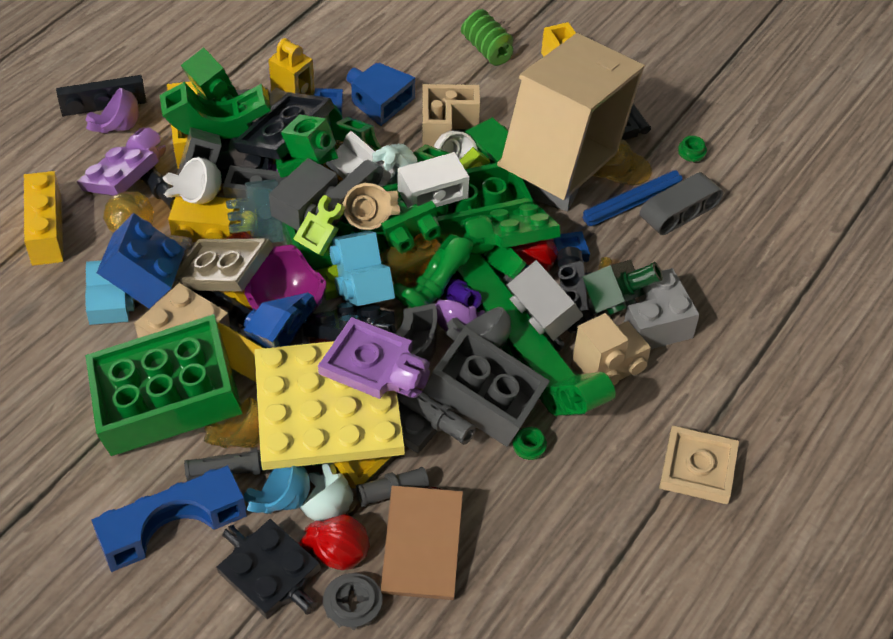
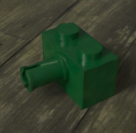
M631 260L609 265L582 277L596 313L607 309L609 315L626 309L628 305L636 304L635 298L645 295L644 287L663 280L661 269L656 262L635 270Z

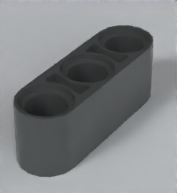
M699 172L647 200L640 210V216L660 235H666L713 209L722 199L723 191L706 175Z

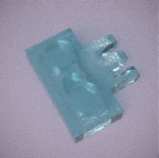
M276 179L245 183L247 198L226 201L228 209L239 208L240 210L227 213L228 220H241V223L230 224L229 232L250 231L251 239H269L271 243L284 241L282 221L271 216L269 193L278 186Z

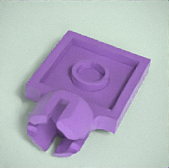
M149 127L136 131L128 139L125 147L110 149L105 154V158L85 171V175L77 181L81 190L113 196L122 195L157 164L166 151L165 145L158 148L155 147L161 142V136Z
M351 317L319 363L318 373L378 399H381L387 391H395L410 398H417L422 391L415 389V387L424 389L430 374L428 370L430 362L410 353L412 350L411 340Z

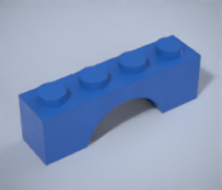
M227 465L220 469L209 470L202 476L190 481L176 483L169 489L152 496L141 497L134 503L117 510H108L99 517L91 519L110 571L113 572L145 559L150 538L161 526L170 521L184 518L195 519L215 530L247 517L244 497Z

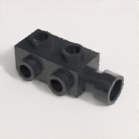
M565 247L557 254L558 276L560 278V287L583 314V317L567 329L570 333H577L579 325L594 319V316L599 315V312L596 313L582 278L592 272L587 273L581 250L576 247Z

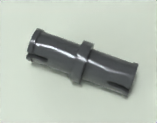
M424 467L397 475L393 472L387 473L382 479L357 484L356 494L361 507H364L371 503L389 499L392 486L428 488L429 480Z

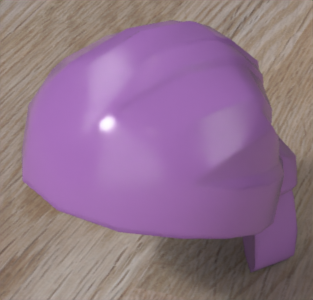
M119 88L101 115L93 112L87 114L85 119L87 121L86 129L94 132L108 133L113 130L124 131L133 128L139 116L136 97L131 92Z

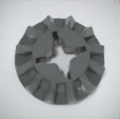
M359 573L344 574L335 578L327 586L323 595L324 610L327 618L334 621L338 628L345 626L355 630L358 626H369L371 621L380 614L382 593L377 583L370 577ZM351 591H354V596L360 602L357 603L355 612H351L349 605L346 604L349 601V596H351Z

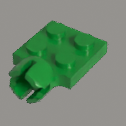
M531 203L519 206V209L509 211L496 209L488 215L467 217L461 221V228L465 227L466 229L463 237L473 243L471 254L489 252L494 248V245L502 249L560 237V225L542 208Z

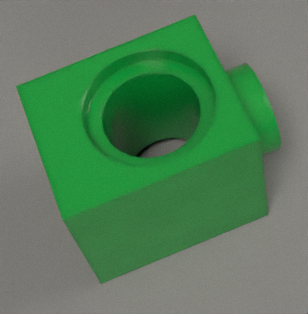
M299 114L281 131L291 157L309 158L318 162L336 144L326 118Z

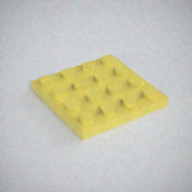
M334 341L254 349L262 470L288 468L293 465L306 466L405 455L397 392L387 391L381 399H378L318 373V365Z

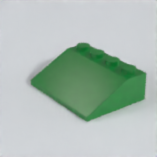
M215 314L85 355L96 434L110 456L243 414L237 386Z

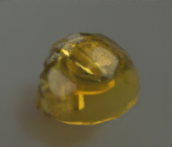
M248 397L241 404L243 414L228 418L223 425L216 422L205 426L206 435L203 441L222 448L230 446L252 448L258 445L260 437L257 400Z

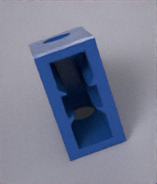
M375 63L364 72L354 67L347 74L346 80L351 84L353 104L380 126L415 99V77L384 64Z

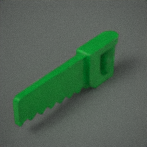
M494 245V248L489 252L480 253L487 263L511 279H514L526 265V262L511 247L501 249L499 246Z

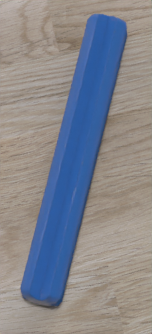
M677 170L666 173L584 210L583 221L588 226L596 225L646 202L653 196L681 182L683 177Z

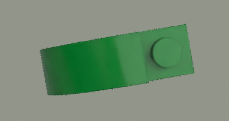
M186 82L160 95L162 116L173 127L187 135L189 134L190 127L220 135V140L239 137L251 126V121L271 111L268 91L262 84L226 101L206 100L198 96Z

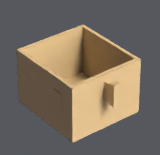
M579 33L570 37L520 73L519 79H521V84L504 152L497 165L565 200L617 154L645 65Z

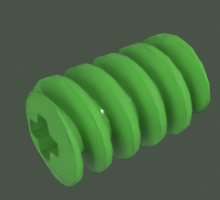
M478 9L474 11L463 22L461 34L492 65H502L511 58L514 40L512 35L507 33L506 29L501 27L486 10Z

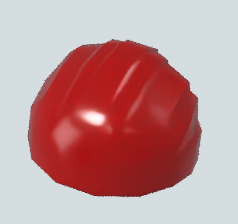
M553 239L511 247L527 265L530 266L537 260L547 272H550L557 262L558 250Z
M346 514L332 517L325 521L310 523L304 530L307 534L298 543L307 552L313 548L321 562L337 570L353 569L366 558L370 548L369 537L365 527L355 518Z

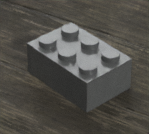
M464 327L433 370L422 392L441 405L450 406L454 409L455 414L508 447L550 381L475 332Z

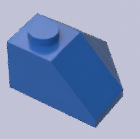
M307 292L261 303L257 310L253 309L245 319L244 332L246 336L265 348L290 346L303 326L302 324L305 323L317 305L314 296Z

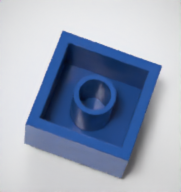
M133 213L112 234L96 273L150 309L172 288L185 249L175 240L153 227L150 222L143 220Z

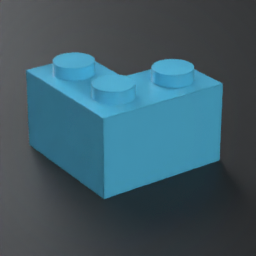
M364 231L334 237L332 240L333 246L329 247L332 264L337 265L339 277L335 278L337 294L342 296L343 300L356 306L395 299L390 267L381 264L376 233Z

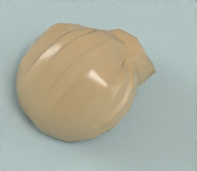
M362 183L354 186L347 192L343 201L346 219L351 225L360 230L379 228L381 223L386 221L390 215L400 214L397 190L386 191L384 188L373 183Z

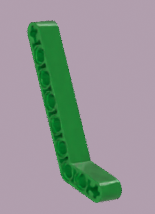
M480 253L469 255L470 259L464 266L459 267L452 279L464 281L469 288L481 294L482 301L476 309L477 312L481 310L487 312L491 309L502 307L511 317V334L502 350L550 381L539 399L552 415L585 414L615 399V388L607 374L604 372L575 375L543 334L540 336L529 323V315L525 311L521 313L511 302L510 298L513 295Z

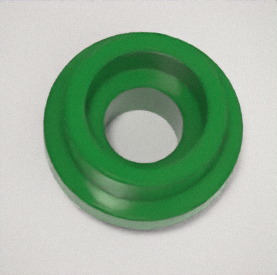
M687 136L678 146L680 157L689 162L701 161L706 156L707 148L705 142L698 136Z
M535 427L521 429L513 439L515 453L526 460L540 458L547 448L545 436ZM525 444H532V445H534V446H533V447H529V446H526Z

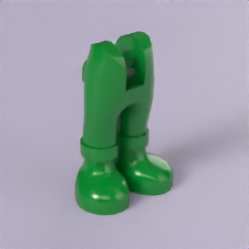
M453 234L449 235L431 258L423 275L419 276L415 281V286L407 287L399 283L393 284L395 298L407 308L435 303L444 294L443 291L455 272L470 259L469 255L473 250V243L467 238Z

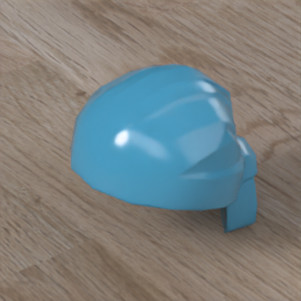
M293 465L288 468L273 469L262 491L252 488L246 490L243 497L249 503L247 510L255 513L272 514L277 510L300 508L309 494V473L305 466Z

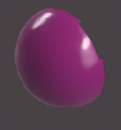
M284 245L276 246L272 249L244 290L251 308L255 310L263 302L308 292L314 296L317 304L309 315L311 316L322 303L326 291V280L319 272L316 273L296 246Z

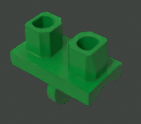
M432 200L420 206L414 204L408 208L403 201H399L400 214L390 215L389 220L381 223L385 235V244L388 248L394 246L401 254L415 246L413 237L422 233L425 240L429 241L441 235L436 205Z

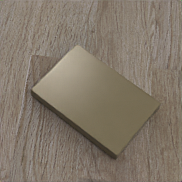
M198 239L181 261L171 289L180 283L190 290L242 292L274 246L269 239Z

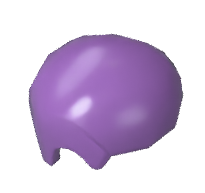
M439 299L435 304L437 323L445 332L449 330L447 323L452 318L457 317L465 326L485 313L484 310L477 312L475 306L466 307L452 300Z

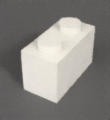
M455 152L398 168V191L407 207L414 204L420 206L431 200L436 207L468 198L469 175Z

